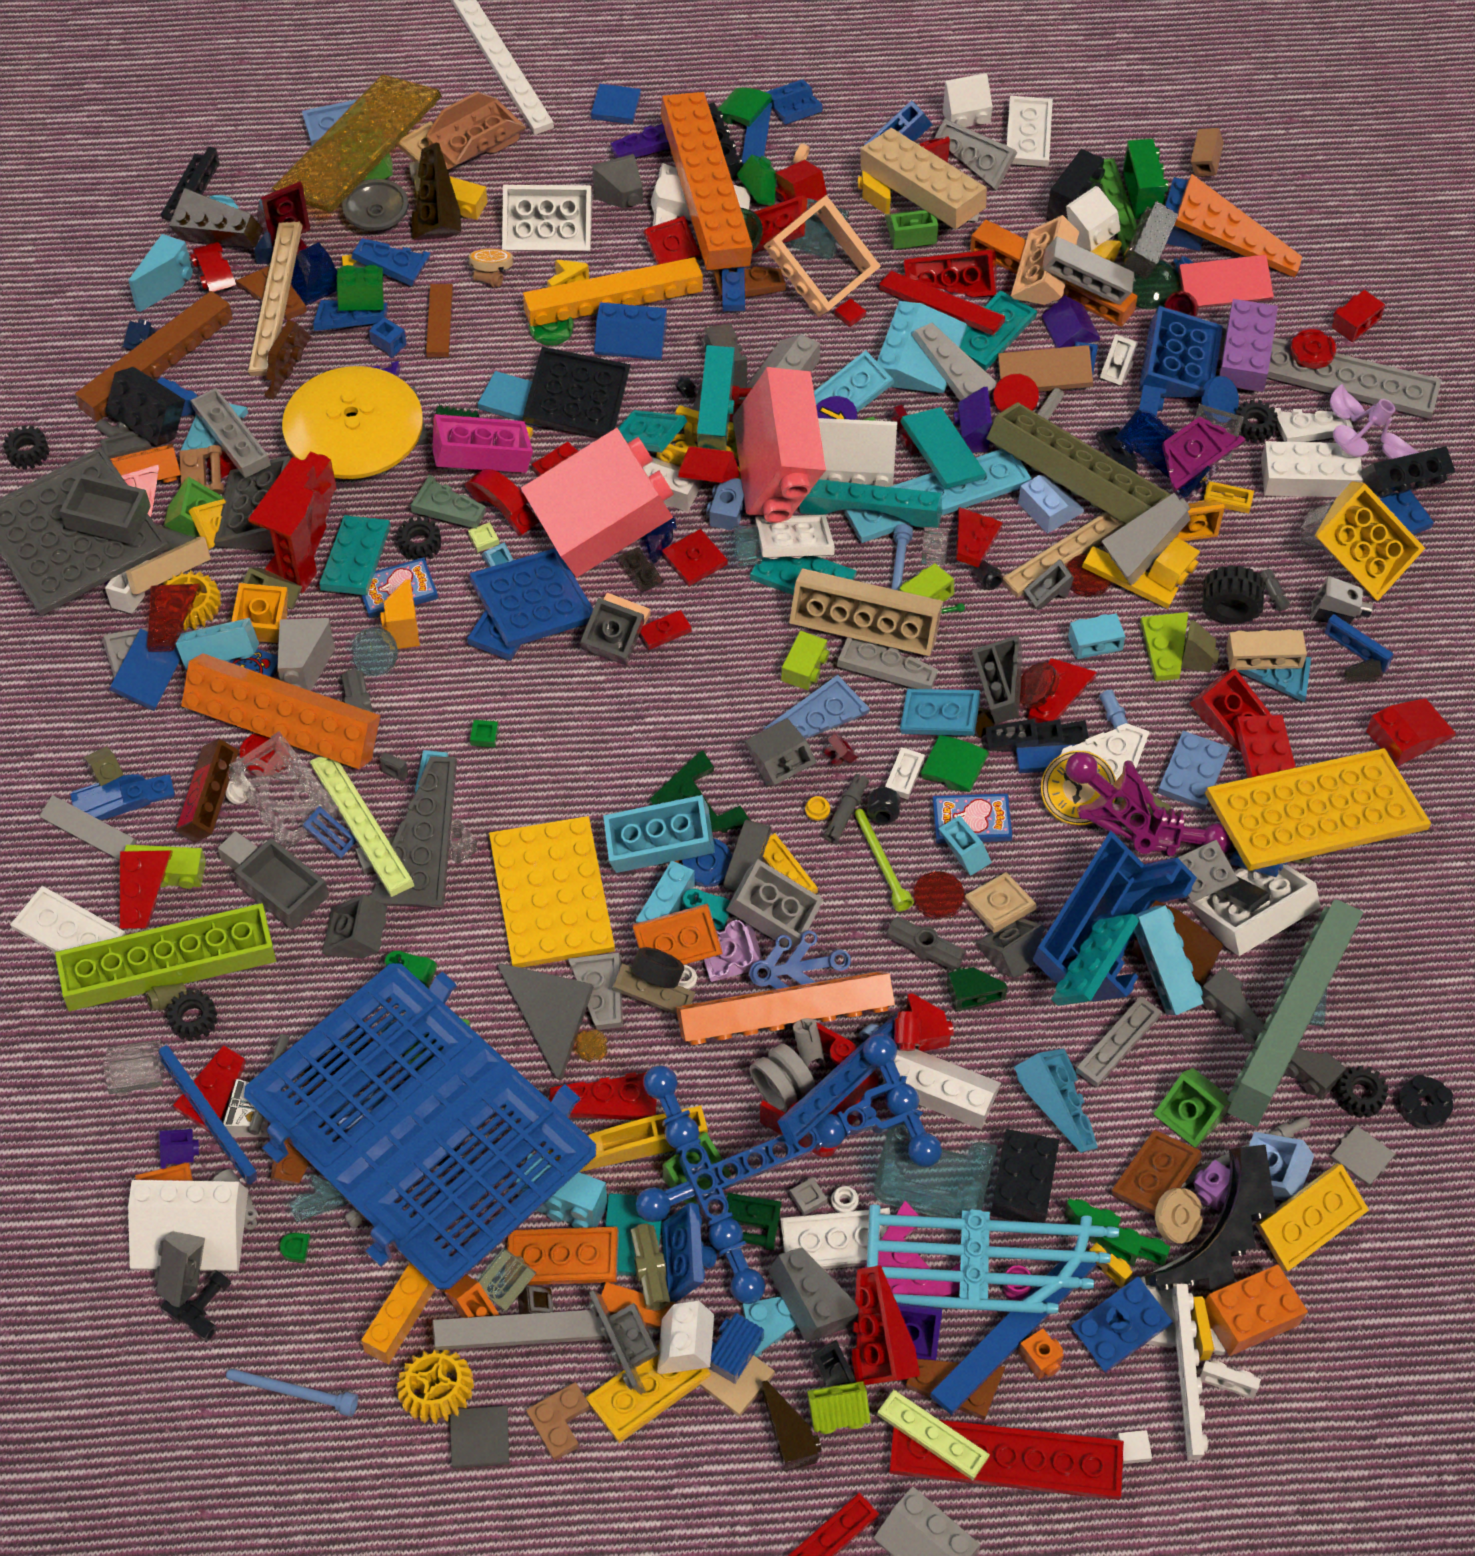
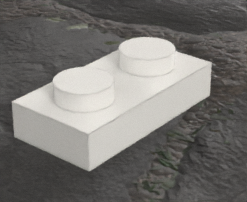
M901 747L885 787L892 788L897 791L900 797L909 799L925 755Z
M1205 1361L1200 1374L1201 1381L1251 1399H1254L1261 1379L1256 1378L1248 1371H1235L1218 1361Z

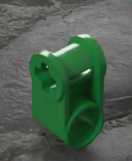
M392 951L386 956V967L389 964L401 963L429 989L437 969V963L434 960L402 951Z

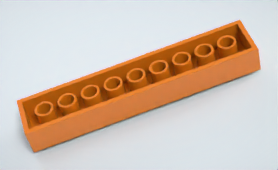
M705 93L662 95L660 116L706 270L750 266L753 246Z

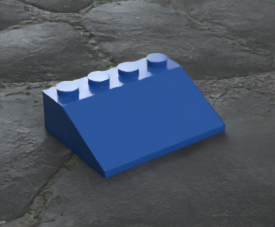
M1159 306L1149 325L1139 391L1142 392L1143 385L1166 388V394L1161 393L1160 397L1204 396L1205 390H1203L1205 383L1208 379L1216 376L1223 325Z

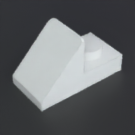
M1115 334L1100 378L1122 385L1133 365L1131 360L1138 342Z

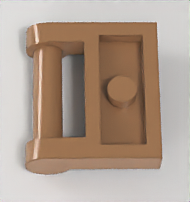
M211 445L208 448L179 451L181 486L185 479L190 477L217 494L224 492L220 471L221 446ZM210 457L212 483L206 485L205 458Z

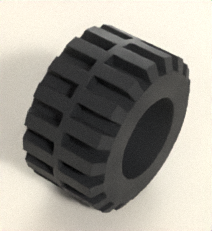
M1228 565V567H1218L1217 570L1213 569L1210 571V574L1205 576L1203 583L1202 608L1204 613L1210 616L1212 620L1228 624H1244V622L1253 621V618H1258L1260 613L1263 612L1265 584L1263 577H1260L1258 572H1253V569L1244 568V566Z

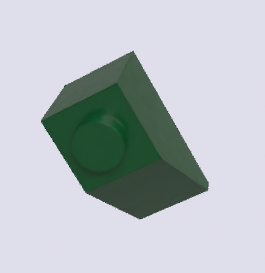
M974 967L967 969L957 968L948 973L946 986L956 1012L1006 1000L1007 984Z

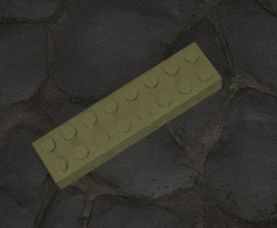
M1018 402L995 417L987 437L997 448L1006 450L1017 460L1026 462L1035 471L1044 473L1053 482L1062 484L1070 489L1073 494L1085 498L1093 506L1103 509L1114 519L1121 520L1126 524L1171 495Z

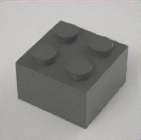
M598 598L581 639L582 649L627 666L645 622L644 614Z

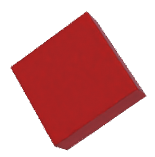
M850 298L835 309L834 315L851 327L866 316V310Z

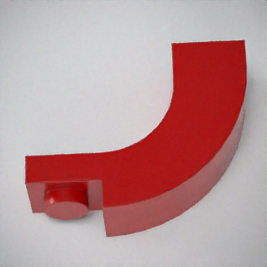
M483 469L464 483L476 502L487 501L498 508L518 536L523 535L539 522L527 505L529 501L523 492L510 479L498 471Z

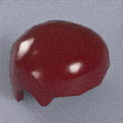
M1174 292L1165 302V308L1194 317L1198 314V302L1188 292Z

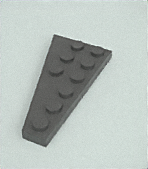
M430 756L418 783L419 787L415 797L408 806L409 810L405 820L401 822L391 845L412 878L414 887L391 897L378 877L372 895L369 896L370 898L385 906L444 908L457 768L456 757Z

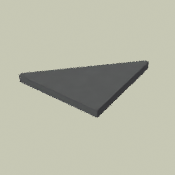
M499 963L498 967L556 1078L562 1080L594 988L593 985Z

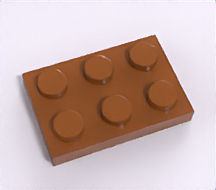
M1153 1130L1113 1187V1196L1155 1216L1156 1206L1160 1197L1172 1188L1182 1187L1202 1158L1201 1150L1157 1130Z

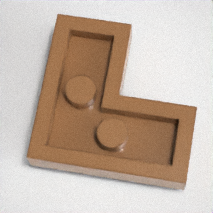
M574 1382L526 1410L527 1416L553 1461L579 1448V1443L567 1422L590 1410V1405L577 1383Z

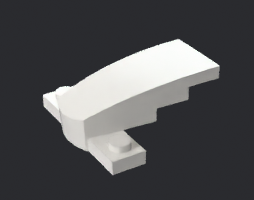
M664 163L660 167L659 178L651 198V206L654 212L653 226L676 219L677 216H685L687 220L692 221L677 169ZM733 185L745 224H747L750 192L746 188Z

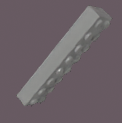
M217 388L191 400L195 413L244 478L271 466L268 454Z

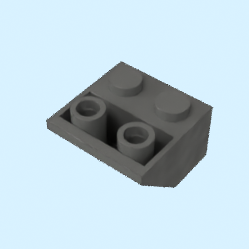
M788 718L744 741L765 785H776L817 763L806 739Z

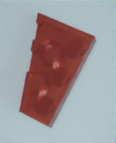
M200 583L151 586L147 639L149 652L174 651L176 642L184 629L183 624L188 613H191L196 595L198 596L201 591Z

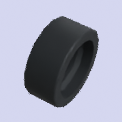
M642 947L638 950L633 961L632 971L638 977L653 985L663 988H675L678 986L684 972V965L666 952L650 947Z

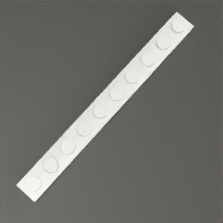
M450 0L533 134L536 135L553 129L554 123L477 0Z

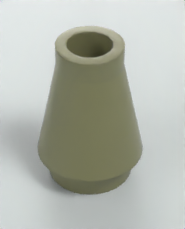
M183 982L173 985L151 987V990L146 991V997L151 1010H158L160 1012L166 1009L169 1003L173 1004L172 999L174 997L180 999L179 993L183 992L184 995H187V991Z

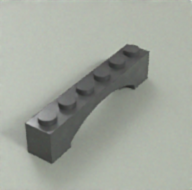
M1223 967L1203 986V995L1201 996L1203 1005L1221 1016L1228 1026L1234 1027L1239 1031L1248 1043L1255 1044L1260 1032L1264 1029V1024L1254 1014L1243 996L1241 990L1244 983ZM1297 1047L1285 1073L1299 1081L1309 1094L1315 1095L1322 1100L1340 1082L1346 1068L1326 1051L1323 1054H1317Z

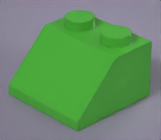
M1192 1068L1180 1075L1154 1112V1115L1196 1148L1222 1121L1230 1108L1231 1102L1227 1101L1229 1096Z

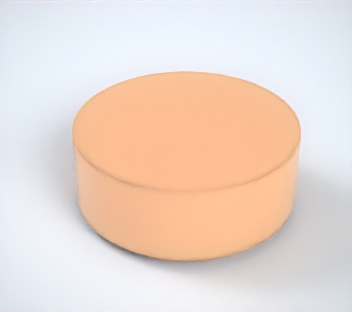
M803 143L800 144L794 156V164L807 159L810 151L809 146Z

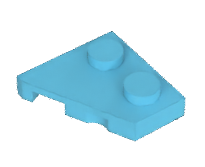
M782 1296L759 1300L752 1304H743L744 1317L764 1329V1339L756 1350L755 1357H759L762 1351L773 1343L776 1344L784 1338L787 1332L793 1331L798 1327Z

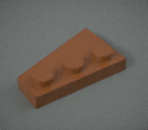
M270 266L236 280L237 287L250 292L251 296L256 300L260 299L263 301ZM291 284L284 319L287 321L307 312L306 305Z
M754 266L752 269H744L745 297L786 291V283L781 268ZM722 269L712 270L720 301H723ZM729 270V272H738V270Z
M917 1359L920 1376L908 1378L905 1388L931 1398V1392L960 1363ZM999 1366L958 1410L985 1421L1006 1367Z

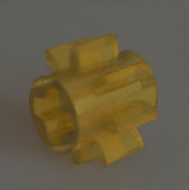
M596 1029L589 1030L588 1033L583 1030L576 1038V1045L578 1046L576 1052L587 1062L595 1059L601 1061L608 1053L606 1050L608 1040Z

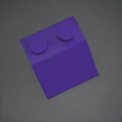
M982 387L958 402V411L953 413L954 426H958L957 431L972 453L988 452L990 441L987 437L992 426L988 387Z

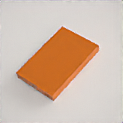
M708 903L633 924L639 949L650 947L674 956L683 965L723 954Z

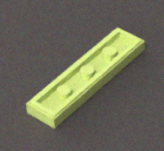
M895 1390L891 1392L877 1413L880 1418L971 1480L975 1479L989 1458L990 1454Z

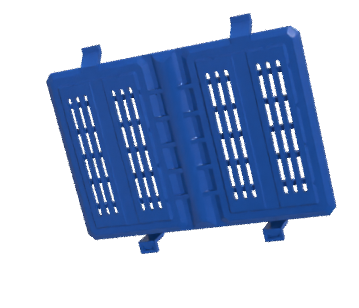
M401 963L389 964L245 1086L244 1098L270 1123L267 1128V1134L271 1141L262 1148L277 1164L289 1154L284 1144V1141L287 1140L374 1226L370 1233L374 1243L366 1250V1253L380 1267L392 1258L388 1247L391 1243L437 1289H450L596 1157V1143L568 1118L574 1106L580 1101L578 1095L564 1084L557 1091L552 1102H550L445 1004L457 985L443 971L435 977L428 989ZM380 1006L383 1007V1008H382L380 1011H378L374 1016H372L367 1022H364V1021H363V1020H365L370 1014H372L377 1008H379ZM387 1012L389 1013V1015L384 1020H382L377 1026H375L373 1029L370 1028ZM394 1019L397 1020L381 1035H377V1033L380 1032L391 1021H393ZM357 1025L360 1027L342 1043L340 1042V1040L343 1037H345L350 1031H352ZM364 1032L366 1033V1035L362 1037L357 1043H355L350 1049L347 1048V1046H349L361 1034H363ZM371 1038L374 1040L356 1056L354 1055ZM417 1041L420 1042V1044L417 1045L412 1051H410L405 1057H401V1055L404 1054ZM334 1045L336 1046V1048L333 1051H331L327 1056H325L320 1062L316 1061L330 1048H332ZM425 1047L428 1049L410 1065L408 1064ZM340 1052L343 1053V1055H341L337 1060H335L330 1066H328L326 1069L323 1068ZM433 1054L434 1057L416 1072L415 1069ZM347 1059L350 1060L333 1076L330 1075V1073H332L336 1068H338L343 1062H345ZM394 1061L397 1062V1064H395V1065H394L390 1070H388L383 1076H381L380 1078L377 1077L381 1072H383V1071H384L388 1066H390ZM310 1065L313 1067L295 1083L293 1082V1080L297 1076H299L303 1071H305ZM401 1068L404 1069L399 1075H397V1076H396L392 1081H390L387 1085L384 1084V1083H385L390 1077H392L397 1071H399ZM317 1072L319 1073V1075L316 1078H314L309 1084H307L303 1089L299 1088L313 1075H315ZM410 1074L411 1077L394 1092L391 1090ZM323 1079H326V1080H327V1081L324 1082L319 1088H317L312 1094H310L309 1096L306 1095V1094H307L309 1091H311L316 1085H318ZM372 1081L373 1084L355 1099L354 1096ZM289 1087L286 1091L282 1092L283 1088ZM378 1088L381 1089L377 1094H375V1095H374L369 1101H367L363 1106L360 1104V1103H362L368 1096H370L375 1090H377ZM293 1092L296 1094L292 1098H288ZM384 1095H387V1096H388V1097H387L385 1100H383L378 1106H376L371 1112H368V1111H367V1110H368L369 1108H371L376 1102H378ZM300 1099L303 1100L299 1105H295ZM347 1102L350 1103L333 1119L330 1118V1116H332L344 1104H346ZM353 1109H357V1111L353 1113L347 1120H345L340 1126L337 1125V1123L340 1122ZM496 1113L497 1116L479 1131L478 1128ZM361 1115L364 1116V1118L361 1119L348 1132H344V1130L348 1128L354 1121H356ZM503 1120L504 1123L486 1138L485 1135ZM323 1122L326 1123L325 1126H323L322 1128H319V1126H320ZM509 1127H511L512 1130L509 1131V1132H508L502 1139H500L495 1145L492 1143V1142H493L496 1138H498L505 1130H507ZM330 1129L333 1130L329 1135H326ZM471 1134L474 1135V1137H472L457 1152L454 1151V1149L458 1145H460L467 1137H469ZM337 1136L340 1137L336 1142H333ZM478 1141H480L481 1144L477 1146L470 1154H468L464 1159L461 1157L472 1146H474ZM542 1143H546L543 1148L540 1146ZM487 1147L489 1150L470 1166L468 1163ZM534 1150L537 1152L523 1166L517 1167ZM447 1155L451 1156L433 1173L430 1171ZM543 1157L544 1160L526 1176L524 1173ZM557 1157H561L559 1161L555 1160ZM456 1161L458 1164L439 1180L437 1177ZM549 1164L552 1166L538 1180L532 1181ZM462 1169L465 1170L448 1187L445 1186V1184L450 1179H452L459 1171H461ZM512 1171L514 1174L495 1190L493 1187ZM423 1176L427 1177L409 1194L406 1193ZM519 1178L521 1181L502 1197L500 1194ZM431 1183L434 1184L417 1201L414 1200V1198L419 1193H421L428 1185H430ZM527 1185L529 1188L510 1204L508 1201ZM438 1190L441 1191V1193L437 1195L429 1204H427L424 1208L421 1207V1205L425 1203ZM488 1192L490 1195L471 1211L469 1208ZM400 1197L403 1198L399 1203H395ZM494 1200L497 1201V1203L494 1204L480 1218L477 1217V1215L481 1211H483L491 1202H493ZM407 1204L410 1205L408 1209L402 1210ZM503 1206L505 1209L486 1226L484 1223ZM414 1211H416L417 1214L414 1217L410 1218V1215ZM463 1214H465L466 1217H465L464 1219H462V1220H461L455 1227H453L448 1233L445 1231V1230H446L449 1226H451L459 1217H461ZM472 1221L473 1224L455 1240L453 1237ZM479 1228L481 1231L462 1247L460 1244ZM439 1235H441L442 1238L438 1242H435L434 1240ZM447 1242L450 1244L446 1249H442ZM452 1251H457L453 1256H449Z

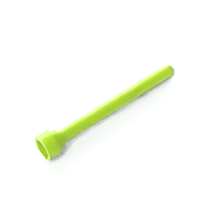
M862 809L855 810V817L893 892L891 902L895 910L901 912L909 909L914 904L910 892L901 887L865 812Z

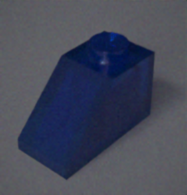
M674 515L672 519L643 536L652 564L658 562L662 556V550L667 548L673 541V530L677 529Z

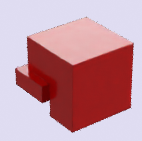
M805 159L775 173L778 184L775 189V197L782 202L803 195L807 199L808 210L827 195L823 171Z

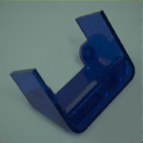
M1138 409L1114 439L1123 442L1121 447L1130 454L1133 452L1139 453L1169 478L1162 444L1176 432L1150 411ZM1216 464L1207 465L1199 476L1176 492L1184 498L1193 497L1215 474L1219 467Z

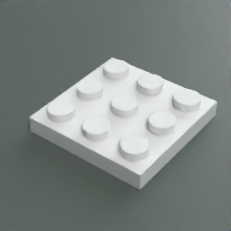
M826 515L792 516L790 519L779 523L768 522L764 517H755V527L762 557L777 559L785 556L802 558L803 556L826 557L827 555H834V543Z

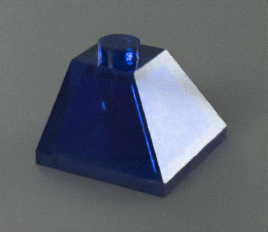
M320 242L299 251L295 260L291 285L306 306L337 292L338 272L330 255Z

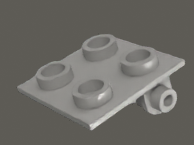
M1217 840L1178 857L1197 877L1192 886L1193 889L1188 895L1192 903L1239 881Z

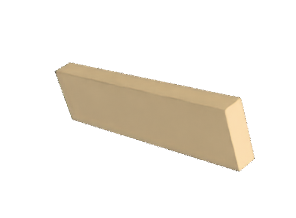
M197 537L127 570L126 574L132 594L144 592L171 579L172 575L177 576L181 571L185 572L211 560L205 537Z

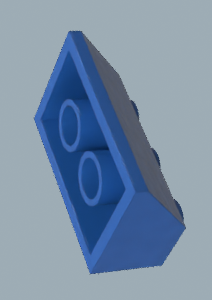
M1173 177L1160 223L1157 242L1200 251L1203 238L1174 225L1188 180Z
M600 302L596 323L595 354L662 361L667 332V308Z

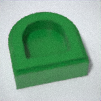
M290 1233L286 1235L280 1242V1251L283 1258L289 1262L306 1264L311 1240L310 1234Z

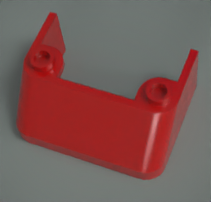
M817 1023L822 1050L829 1054L836 1064L839 1065L857 1049L852 1041ZM876 1070L828 1114L836 1115L840 1111L843 1114L848 1108L858 1104L866 1091L878 1087L879 1076ZM763 1100L760 1104V1123L783 1135L777 1121L786 1113ZM795 1102L794 1104H792L791 1107L788 1109V1111H789L795 1104H797L798 1102ZM848 1115L847 1121L852 1126L858 1117ZM807 1136L798 1141L800 1146L810 1147L811 1142ZM839 1145L834 1148L821 1147L817 1151L814 1148L812 1153L820 1157H828L835 1153Z

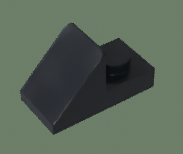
M836 1340L811 1353L814 1370L821 1376L826 1388L856 1383Z

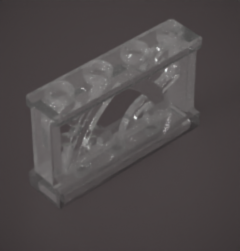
M280 732L271 736V739L236 762L229 764L230 774H228V777L233 785L242 788L245 792L243 796L250 806L255 805L259 810L258 816L266 826L269 824L274 830L273 835L280 845L285 844L288 849L310 834L302 827L307 820L305 814L313 813L320 806L334 819L339 816V807ZM273 749L275 750V754L267 764L260 760L261 757ZM250 765H257L264 769L263 773L259 770L251 771V773L256 775L254 780H249L244 775V770ZM282 767H288L290 771L287 775H282L276 772L275 769L277 768L281 772ZM272 776L280 781L287 782L297 779L300 782L294 791L295 805L279 803L269 799V785ZM260 786V795L254 788ZM302 792H306L310 796L308 799L302 798L304 804H301L299 801V794ZM273 812L280 814L278 815V817H276ZM295 815H300L302 824L298 830L289 831L284 827L283 822L285 820H291L293 826ZM320 815L316 817L323 824L327 823ZM313 822L311 823L315 829L319 828Z

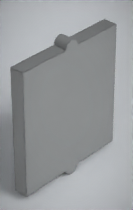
M1356 1125L1346 1138L1341 1139L1340 1146L1330 1158L1336 1163L1342 1164L1348 1172L1367 1186H1370L1380 1173L1384 1174L1385 1167L1395 1156V1153Z

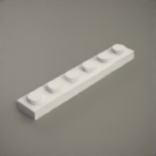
M1176 1284L1171 1294L1187 1460L1196 1461L1204 1456V1452H1207L1208 1440L1206 1434H1202L1201 1425L1205 1421V1410L1203 1405H1199L1202 1381L1196 1374V1366L1199 1365L1198 1349H1194L1193 1338H1196V1323L1191 1321L1190 1310H1193L1194 1300L1193 1294L1188 1293V1284Z

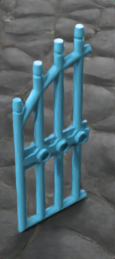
M873 1204L869 1206L867 1268L878 1266L879 1251L961 1256L960 1271L882 1267L886 1278L960 1282V1297L893 1294L897 1303L934 1308L1024 1313L1046 1312L1047 1314L1058 1313V1304L1051 1302L1044 1304L1042 1301L1060 1288H1094L1093 1279L1071 1277L1081 1262H1099L1102 1264L1111 1262V1254L1086 1251L1089 1237H1119V1228L1092 1226L1091 1216H1082L1080 1225L990 1220V1212H982V1210H962V1219L880 1214V1206ZM880 1225L961 1230V1245L879 1240ZM989 1231L1078 1236L1074 1251L989 1246ZM989 1257L1067 1262L1058 1276L988 1272ZM988 1284L1042 1287L1023 1301L988 1299Z

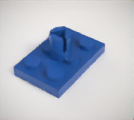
M688 1203L662 1223L663 1252L666 1267L665 1280L670 1302L679 1301L703 1284L705 1277L704 1268L710 1269L716 1263L717 1251L710 1245L704 1246L701 1241L700 1227L702 1218L699 1213V1204Z
M1138 1276L1072 1324L1071 1327L1106 1373L1171 1326L1173 1321Z

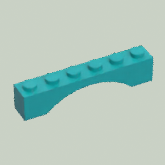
M822 479L817 481L810 493L799 505L800 513L826 515L844 509H869L894 515L916 527L934 529L939 528L943 512L942 496L939 492Z

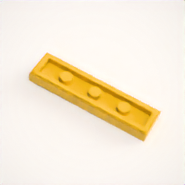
M1092 546L1082 565V568L1167 609L1179 589L1176 586L1171 592L1147 577L1149 573L1146 571L1133 585H1130L1110 555Z

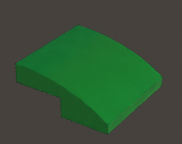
M735 88L717 110H721L724 122L732 125L734 121L750 127L771 103L772 95L753 88Z
M939 735L921 771V776L925 780L944 782L948 789L971 792L989 753L987 750L972 743Z

